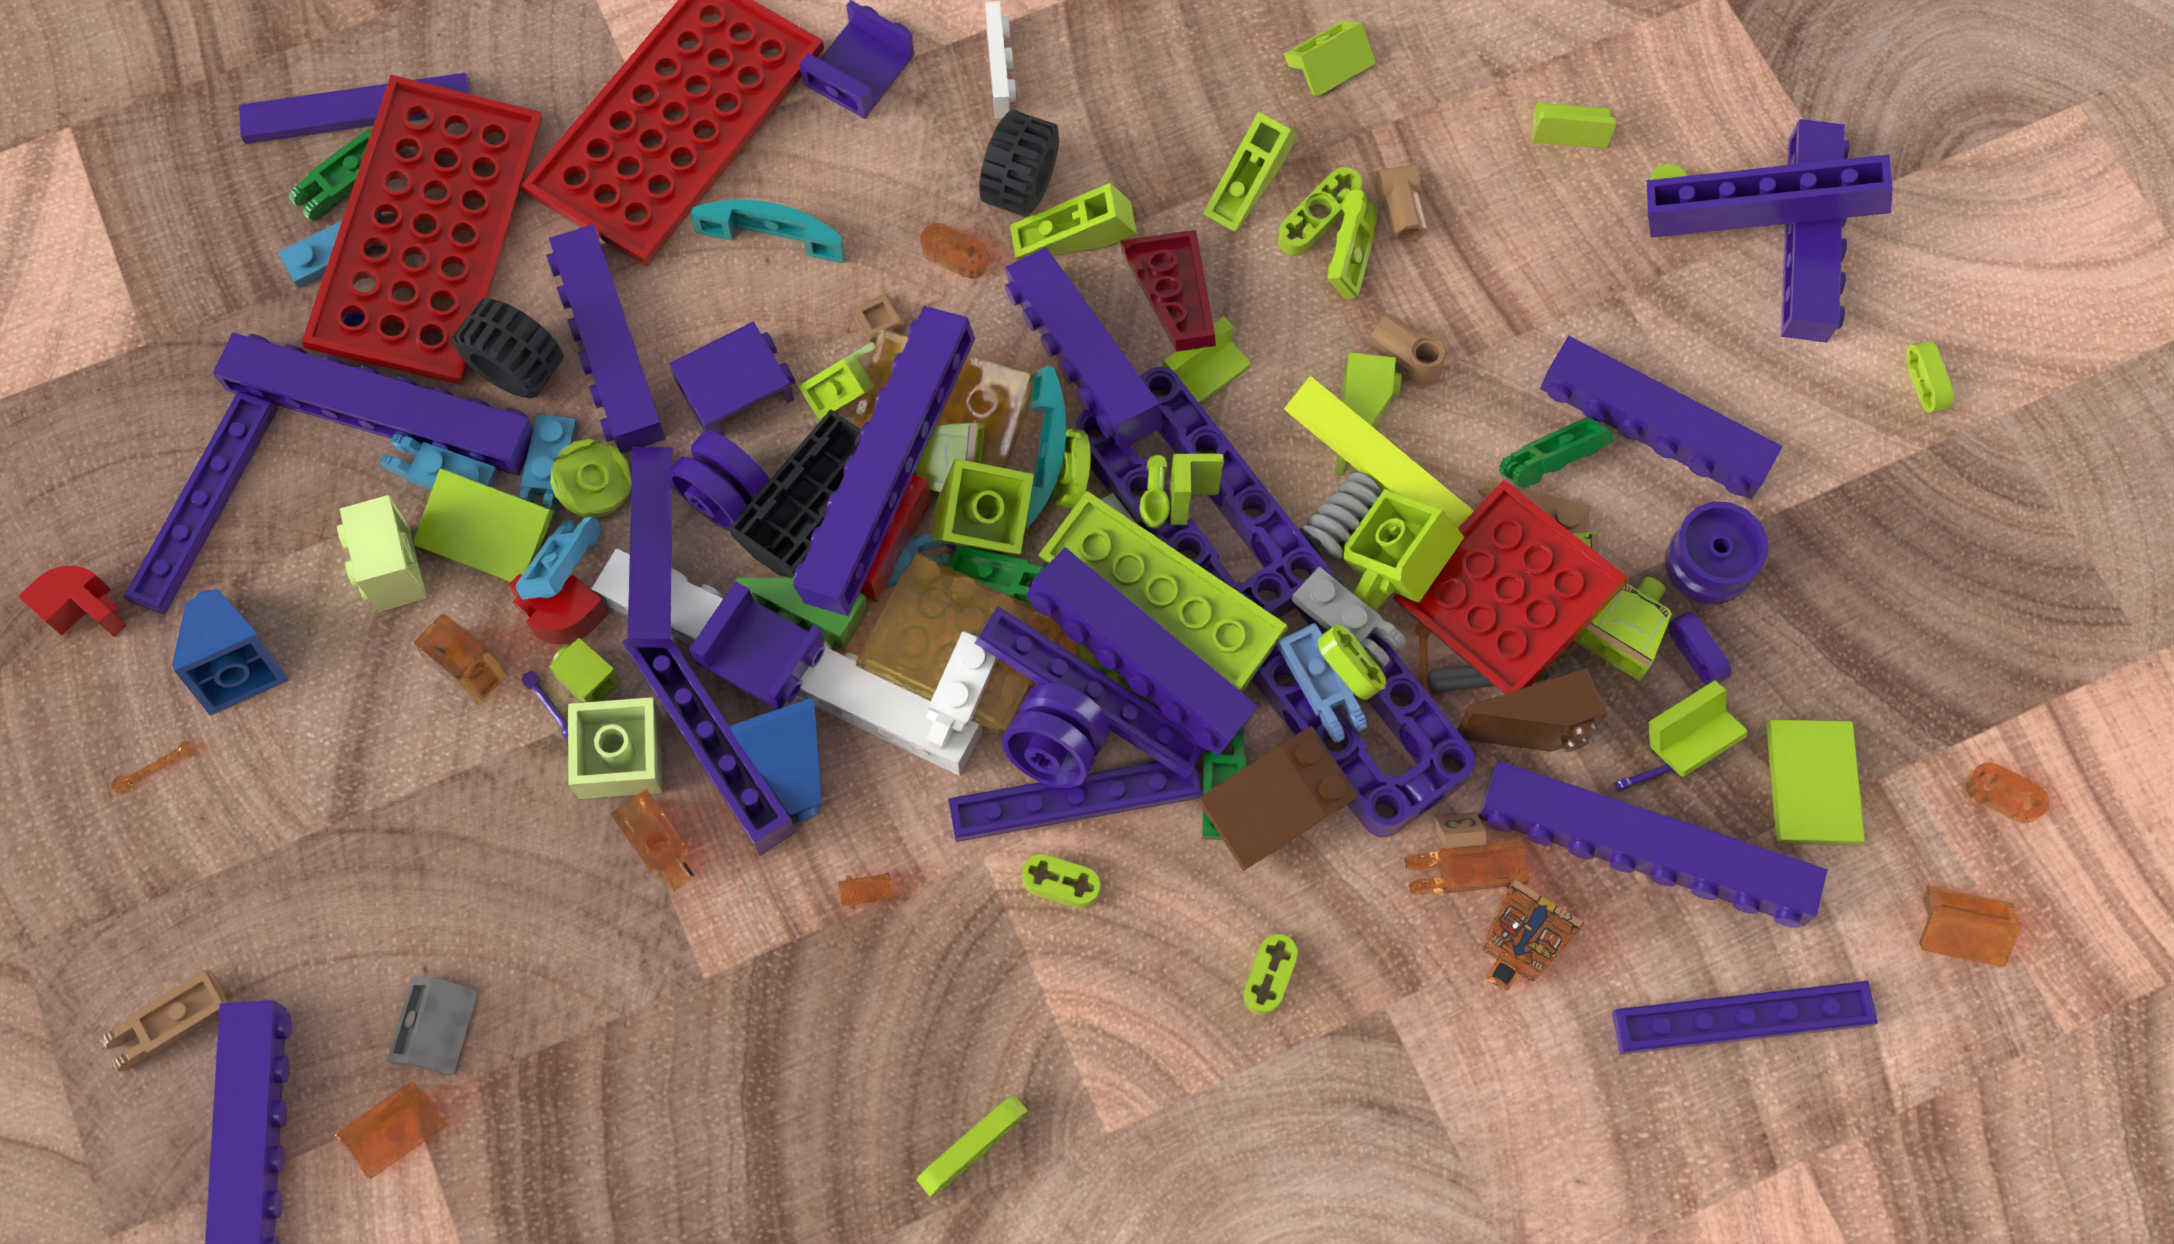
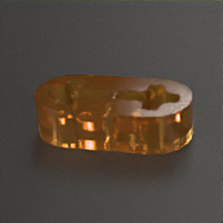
M941 223L931 224L922 231L920 236L921 250L924 257L929 261L968 279L978 278L987 271L989 266L988 250L979 240ZM940 238L944 239L945 245L938 244L936 248L931 247V241L937 242ZM973 254L978 255V261L972 260L970 264L965 263V257L970 258Z
M1992 762L1983 763L1973 769L1966 777V791L1972 799L2014 821L2031 823L2044 815L2049 808L2050 801L2044 788ZM1986 775L1992 778L1990 784L1994 788L1990 791L1983 788L1985 782L1982 778ZM2024 795L2030 797L2029 804L2033 806L2028 811L2023 808L2024 801L2020 799Z

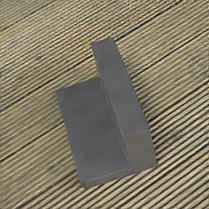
M434 976L412 977L386 1062L398 1066L420 1067L444 1075H453L477 998V991Z

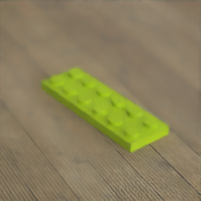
M1088 491L1084 493L1039 554L1040 559L1049 564L1066 547L1241 692L1288 629L1287 624Z

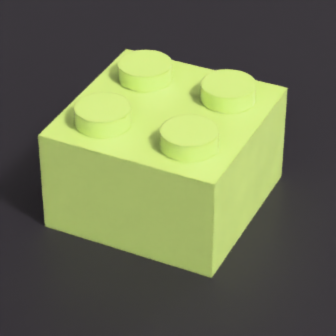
M387 495L340 508L343 524L337 525V531L343 548L349 549L351 561L345 562L346 571L353 586L358 585L363 600H370L375 608L382 612L427 599L415 545H412L411 528L390 496Z
M653 697L568 704V784L578 799L663 793L661 712Z

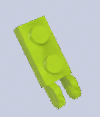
M1357 188L1355 190L1352 189L1344 198L1345 202H1343L1341 209L1345 214L1341 229L1337 233V244L1333 259L1328 267L1327 279L1344 299H1355L1359 296L1375 235L1376 216L1378 215L1377 207L1371 202L1368 203L1366 193Z

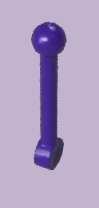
M532 671L525 673L522 677L524 686L527 689H533L562 728V736L568 739V722L539 685V676Z
M1665 764L1636 776L1623 778L1615 782L1614 785L1617 791L1620 792L1674 769Z

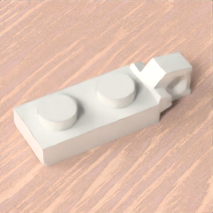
M962 631L946 666L926 716L928 720L933 721L926 741L929 742L928 744L945 750L953 730L962 733L965 726H969L998 661L997 657L974 643L977 639L976 636Z

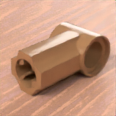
M1408 165L1377 170V196L1381 204L1385 203L1393 239L1404 243L1414 241L1416 238L1425 235L1427 227L1420 202L1421 181L1417 166Z
M1391 314L1384 315L1369 336V343L1388 357H1396V362L1407 369L1408 377L1414 383L1430 385L1436 382L1441 375L1445 358L1443 343L1433 336L1420 335ZM1420 358H1428V359L1432 360L1433 362H1432V363H1423V362H1421L1419 359H1420Z

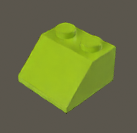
M954 459L937 500L930 541L1005 555H1021L1034 474Z

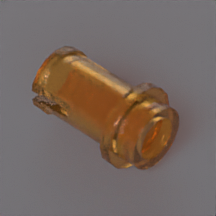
M889 872L851 879L850 875H846V880L838 881L841 905H850L851 909H855V904L893 899Z

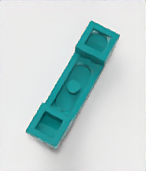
M724 200L693 207L691 211L696 234L733 241L736 229L739 228L803 241L808 257L843 264L846 258L843 239L837 232L817 218L788 206L758 200Z
M1048 366L1034 372L1029 411L1043 413V420L1025 527L1030 526L1038 517L1051 496L1060 473L1065 451L1066 413L1063 393L1054 368Z

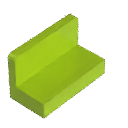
M1342 20L1284 53L1288 67L1303 70L1311 94L1314 96L1324 94L1375 64V58L1362 22Z
M1536 102L1533 110L1532 142L1607 149L1616 128V118L1611 117L1610 108Z
M1224 316L1213 323L1216 346L1175 351L1163 360V367L1177 374L1200 405L1250 367L1248 358L1233 344L1234 327Z
M873 341L798 386L818 420L822 419L830 409L835 411L875 387L858 360L876 348Z
M1173 454L1170 481L1171 525H1187L1191 495L1219 494L1224 463L1223 454Z
M1715 680L1649 721L1650 748L1680 776L1684 777L1747 737V729L1727 712L1726 689Z

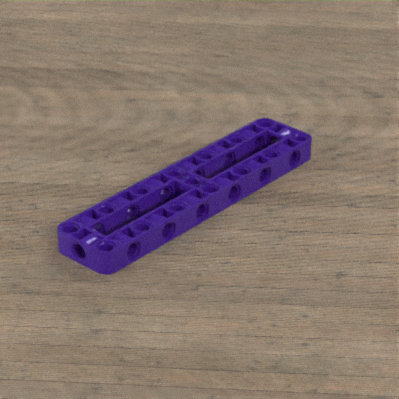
M1155 367L1140 375L1151 392L1162 390L1168 394L1164 397L1154 396L1160 404L1163 428L1157 431L1175 454H1199L1197 451L1205 448L1212 450L1215 454H1223L1224 463L1219 494L1208 496L1264 569L1243 583L1240 581L1235 582L1219 561V553L1192 518L1187 520V525H1171L1169 511L1167 519L1159 528L1152 529L1148 527L1143 521L1139 509L1141 498H1137L1132 494L1136 490L1147 491L1149 471L1146 469L1147 460L1145 458L1140 459L1130 445L1121 449L1112 436L1106 438L1104 435L1099 438L1088 436L1091 470L1110 494L1114 493L1140 527L1178 552L1183 550L1193 551L1198 557L1191 561L1279 619L1296 608L1307 624L1310 626L1315 623L1323 635L1328 630L1292 601L1293 594L1307 580L1296 578L1292 571L1303 569L1311 576L1318 567H1321L1339 583L1341 582L1177 374L1165 367ZM1093 409L1089 411L1084 410L1078 416L1076 429L1084 430L1086 433L1092 430L1102 432L1096 420L1097 414ZM1164 484L1163 491L1167 494L1170 501V490ZM1248 508H1255L1262 513V515L1259 517H1250L1246 513H1244V510ZM1270 590L1278 596V599L1274 601L1264 600L1260 597L1259 592ZM1372 633L1368 639L1382 648L1389 655L1390 661L1385 667H1381L1386 678L1385 688L1367 701L1417 765L1399 778L1395 775L1391 777L1389 774L1385 776L1367 753L1368 746L1338 708L1336 710L1332 709L1344 731L1345 739L1340 741L1344 746V750L1332 752L1328 749V751L1359 796L1347 804L1372 835L1389 837L1459 790L1466 783L1474 769L1475 755L1468 743L1393 648L1375 633ZM1276 645L1253 676L1252 681L1294 736L1312 726L1324 743L1325 740L1331 738L1322 724L1320 715L1316 716ZM1278 675H1287L1293 679L1295 684L1290 687H1283L1274 678ZM1394 694L1403 695L1408 699L1410 705L1406 707L1397 706L1392 702L1390 696ZM1441 760H1455L1459 764L1461 771L1453 773L1447 771L1443 767ZM1379 804L1390 806L1395 813V817L1391 819L1380 817L1375 811V806Z

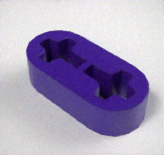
M1686 612L1669 622L1668 629L1672 640L1704 684L1708 685L1715 680L1720 683L1731 676L1732 671L1728 659L1696 615Z

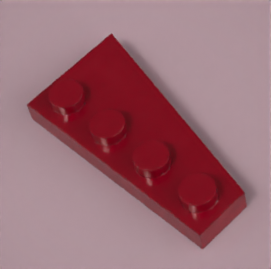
M1196 230L1120 240L1121 252L1175 350L1178 352L1216 346L1215 331Z

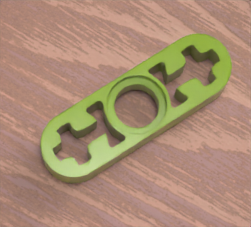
M1349 167L1335 169L1282 221L1277 238L1280 249L1286 254L1293 256L1307 252L1345 214L1341 209L1343 202H1345L1344 198L1352 189L1362 188L1360 174ZM1346 183L1350 184L1351 188H1344L1338 194L1337 200L1333 197L1337 192L1338 184L1344 186ZM1321 204L1330 210V215L1325 218H1317L1310 213L1309 209L1313 205ZM1304 222L1306 227L1303 229L1302 238L1295 237L1293 240L1289 239V232L1293 235L1302 228Z
M1015 1095L1008 1097L918 1176L916 1181L931 1198L936 1196L1015 1128L1027 1116L1029 1111Z

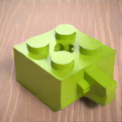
M1384 489L1344 545V560L1361 578L1353 594L1375 612L1392 593L1419 603L1460 545L1464 536L1442 509Z

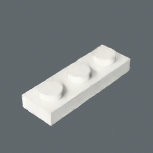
M1000 1L985 2L995 119L1003 118L1010 111L1009 103L1016 102L1015 79H1007V71L1013 70L1012 48H1004V39H1010L1009 16L1001 17Z

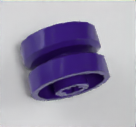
M704 430L691 445L690 450L693 458L680 457L668 471L667 478L678 494L696 511L717 526L729 531L728 528L745 510L746 504L751 503L770 479L763 469L735 443L712 430Z
M1713 501L1696 507L1685 517L1666 550V571L1672 584L1685 597L1701 604L1720 605L1735 600L1747 589L1753 578L1760 572L1768 555V537L1761 522L1747 509L1731 502Z
M1040 683L1031 687L1018 710V714L1015 715L1002 738L1003 750L1018 769L1036 781L1056 788H1073L1083 783L1095 762V756L1103 747L1110 733L1109 720L1103 710L1093 700L1074 688L1058 683Z

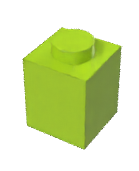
M580 638L572 645L567 644L555 654L553 663L549 666L557 681L582 703L603 701L621 683L614 668Z

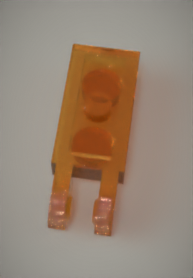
M1522 840L1486 843L1481 846L1452 849L1439 848L1438 852L1414 854L1405 858L1406 869L1420 870L1439 865L1441 878L1419 879L1411 882L1409 889L1412 895L1434 894L1440 891L1446 894L1512 887L1515 880L1523 885H1527L1530 882Z

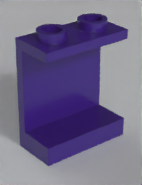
M850 0L846 4L849 23L820 59L808 53L800 62V69L804 86L866 119L914 57L913 34L904 25L897 22L892 23L881 17L873 8L866 5L861 6Z
M754 321L669 363L674 380L703 431L712 430L724 436L721 421L781 392L787 404L794 401L791 385L796 383L794 376L786 362L779 365L774 354L778 353L771 336L768 332L761 334Z
M735 581L689 650L696 664L777 710L782 708L786 701L792 702L795 699L803 683L801 680L808 667L814 668L819 663L824 654L825 646L820 628L813 625L809 632L755 602L750 589Z

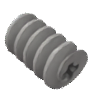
M1360 472L1351 473L1348 481L1343 482L1339 486L1338 492L1329 496L1328 503L1319 507L1317 514L1308 519L1307 525L1301 527L1300 532L1316 551L1323 555H1330L1337 560L1342 559L1344 552L1339 544L1344 547L1381 495V490L1369 476Z

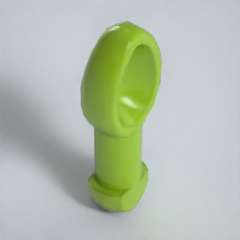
M1161 455L1151 456L1147 462L1146 469L1149 471L1148 489L1141 497L1139 508L1143 521L1152 529L1159 528L1167 519L1170 511L1169 498L1163 491L1167 461Z

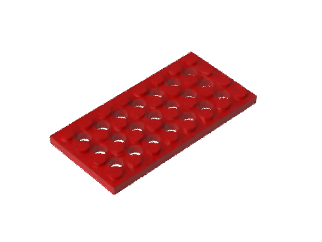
M678 0L521 184L523 192L581 228L594 224L598 238L647 267L691 213L692 208L696 207L802 77L800 62L808 53L818 57L824 50L823 40L754 0ZM717 14L721 16L717 22L712 24L702 21L706 15ZM747 31L751 34L744 41H736L732 38L737 32ZM695 40L699 42L698 46L691 50L680 48L681 44L685 41ZM776 48L781 51L780 55L775 58H765L762 56L763 52L767 49ZM724 57L729 60L723 67H713L710 65L711 61L715 58ZM673 66L677 69L671 76L665 77L658 74L659 70L663 67ZM756 75L759 77V80L752 85H744L740 82L744 76ZM704 84L707 86L706 90L700 94L688 92L692 85ZM652 93L655 95L648 103H638L635 101L640 94ZM732 101L738 104L730 112H723L718 109L723 102ZM680 110L685 113L678 121H669L665 118L671 111ZM626 119L632 122L630 127L625 130H615L612 128L619 120ZM711 128L715 130L714 135L708 139L696 137L697 132L701 129ZM657 137L662 139L661 144L656 148H646L643 146V143L649 138ZM603 146L609 149L608 153L603 157L594 158L590 156V152L596 147ZM688 155L693 158L692 162L687 166L679 167L673 164L674 160L679 156ZM634 164L640 167L634 175L624 176L620 174L621 169L626 165ZM583 174L586 176L585 180L579 185H569L566 183L572 175ZM657 183H667L670 185L669 190L663 194H654L650 191ZM613 192L616 194V198L610 203L602 204L597 202V198L602 193ZM642 210L647 212L645 219L640 222H631L627 219L633 211Z
M390 75L302 339L303 347L462 385L468 364L460 357L453 346L452 337L479 300L489 297L522 188L521 184L524 181L540 129L542 112ZM415 114H424L429 117V121L422 126H415L408 122L409 118ZM454 123H460L467 127L466 132L461 135H452L446 129ZM493 132L500 133L505 137L504 141L497 145L487 143L484 138ZM405 146H413L419 150L418 154L413 158H403L398 155V151ZM444 155H450L457 159L456 164L449 168L438 166L436 161ZM480 165H490L495 169V172L489 177H480L474 173V170ZM397 178L404 179L409 183L402 191H392L387 187V184ZM432 188H441L447 192L446 196L438 201L430 200L425 196L427 191ZM471 197L481 198L485 202L484 206L478 210H470L463 204ZM385 211L393 212L398 216L395 222L388 225L379 223L376 218ZM421 221H431L436 225V228L429 234H421L415 230V226ZM461 230L471 231L475 235L474 239L468 243H459L453 239V236ZM372 245H382L387 249L386 253L380 258H371L365 254L367 248ZM412 254H420L426 258L425 263L416 268L407 266L404 260ZM451 263L460 264L465 268L464 272L457 277H449L442 271L445 266ZM363 278H369L376 282L375 287L369 292H359L354 288V285ZM400 288H410L415 292L414 297L406 302L396 300L393 295ZM440 297H448L454 301L452 308L446 311L436 310L432 304ZM357 312L364 315L365 320L359 326L350 327L343 323L344 317L349 313ZM389 322H399L404 326L402 333L397 336H388L382 332V329ZM429 331H437L444 336L439 344L433 346L421 341L422 336Z

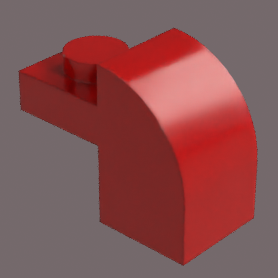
M68 565L51 569L39 576L18 595L27 606L61 636L86 613L113 637L126 627L115 616L120 608L106 596L111 589L92 571L80 566Z
M520 573L508 584L516 597L512 603L522 614L529 618L526 623L534 636L550 644L564 645L574 643L578 638L583 639L609 614L603 600L573 574L564 582L562 590L550 598L522 599L516 590V584L522 577Z

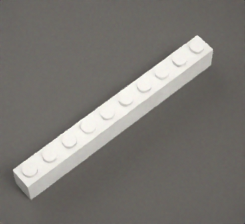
M616 548L591 590L603 600L606 608L628 618L630 554ZM671 568V639L691 647L723 600V595L711 586L702 584L699 588L687 582L688 579L682 573ZM824 641L825 651L821 660L814 668L808 667L801 678L803 683L795 698L803 701L812 697L816 708L958 776L961 775L982 735L981 720L977 719L978 715L974 713L969 726H965L962 733L953 730L945 750L930 745L926 738L933 721L928 720L926 716L934 696L933 691L920 687L917 691L905 685L904 680L895 673L888 670H883L879 673L867 667V662L852 653H846L843 656L831 650V646Z

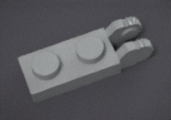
M1318 567L1292 596L1293 603L1326 630L1331 629L1335 625H1342L1347 628L1380 668L1385 667L1390 658L1382 648L1368 639L1372 633H1375L1396 650H1400L1406 643L1405 637L1399 630H1396L1389 622L1383 621V617L1321 567Z

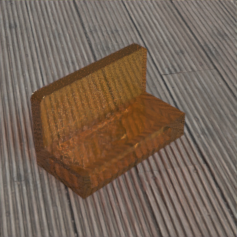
M1928 885L1923 896V902L1929 917L1919 941L1921 949L1992 966L2005 967L2022 926L2013 903Z
M409 1082L338 1131L334 1136L338 1143L348 1147L365 1176L372 1179L445 1128L447 1124L426 1091L415 1083Z

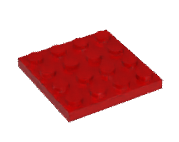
M1503 480L1458 528L1464 539L1418 603L1398 594L1393 599L1503 694H1507L1532 686L1629 581L1626 575L1512 485Z

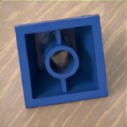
M218 589L202 591L194 599L185 603L172 666L175 673L209 715L288 681L287 675L254 629Z
M812 697L730 726L734 737L758 769L789 817L794 816L796 823L820 815L818 807L822 806L815 705Z

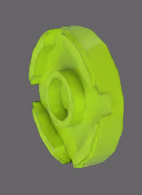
M1066 429L1062 466L1052 492L1053 498H1059L1055 502L1058 508L1073 509L1086 492L1091 459L1088 435L1084 430Z
M584 439L572 442L560 451L551 468L550 483L555 497L566 509L578 516L599 518L611 515L622 507L631 491L632 471L628 460L617 448L610 444L606 446L598 443L599 440Z

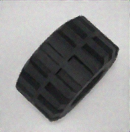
M1016 110L1008 111L998 123L985 153L979 180L981 201L1028 217L1042 200L1053 173L1059 148L1058 126Z
M490 298L479 300L452 337V344L456 351L475 372L500 389L529 399L537 397L564 359L563 351L556 340L538 322L519 309Z

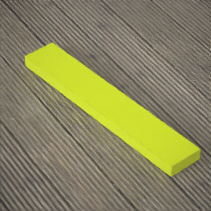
M1312 376L1306 379L1284 407L1285 411L1360 473L1369 476L1382 491L1386 489L1442 509L1457 528L1474 512Z

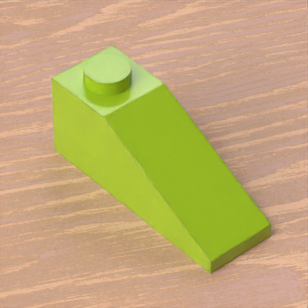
M1258 111L1203 214L1230 230L1237 232L1282 167L1298 135L1290 128Z
M1111 183L1010 225L1014 253L1017 260L1044 247H1047L1052 256L1104 248L1137 234L1131 201Z
M1349 352L1344 369L1341 401L1375 429L1387 412L1392 396H1399L1402 375L1395 372L1396 357ZM1337 453L1334 476H1343L1351 464Z

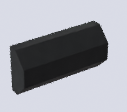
M830 409L728 528L731 536L753 558L780 576L794 578L797 566L805 561L811 548L810 542L815 528L821 526L827 514V504L833 491L838 490L843 480L846 461L851 455L854 456L860 443L861 429Z

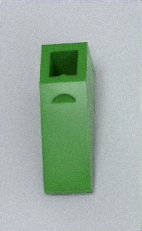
M794 578L735 579V581L750 589L753 600L808 632L813 625L821 629L824 641L831 647L834 645L842 650L846 649L868 612L866 596L859 593L849 617L805 604L793 586Z

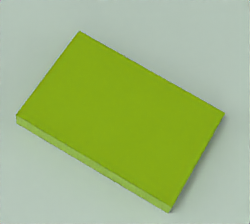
M439 468L412 545L511 582L519 573L521 575L524 574L540 551L554 510Z
M1769 720L1766 728L1777 844H1863L1865 836L1853 721Z

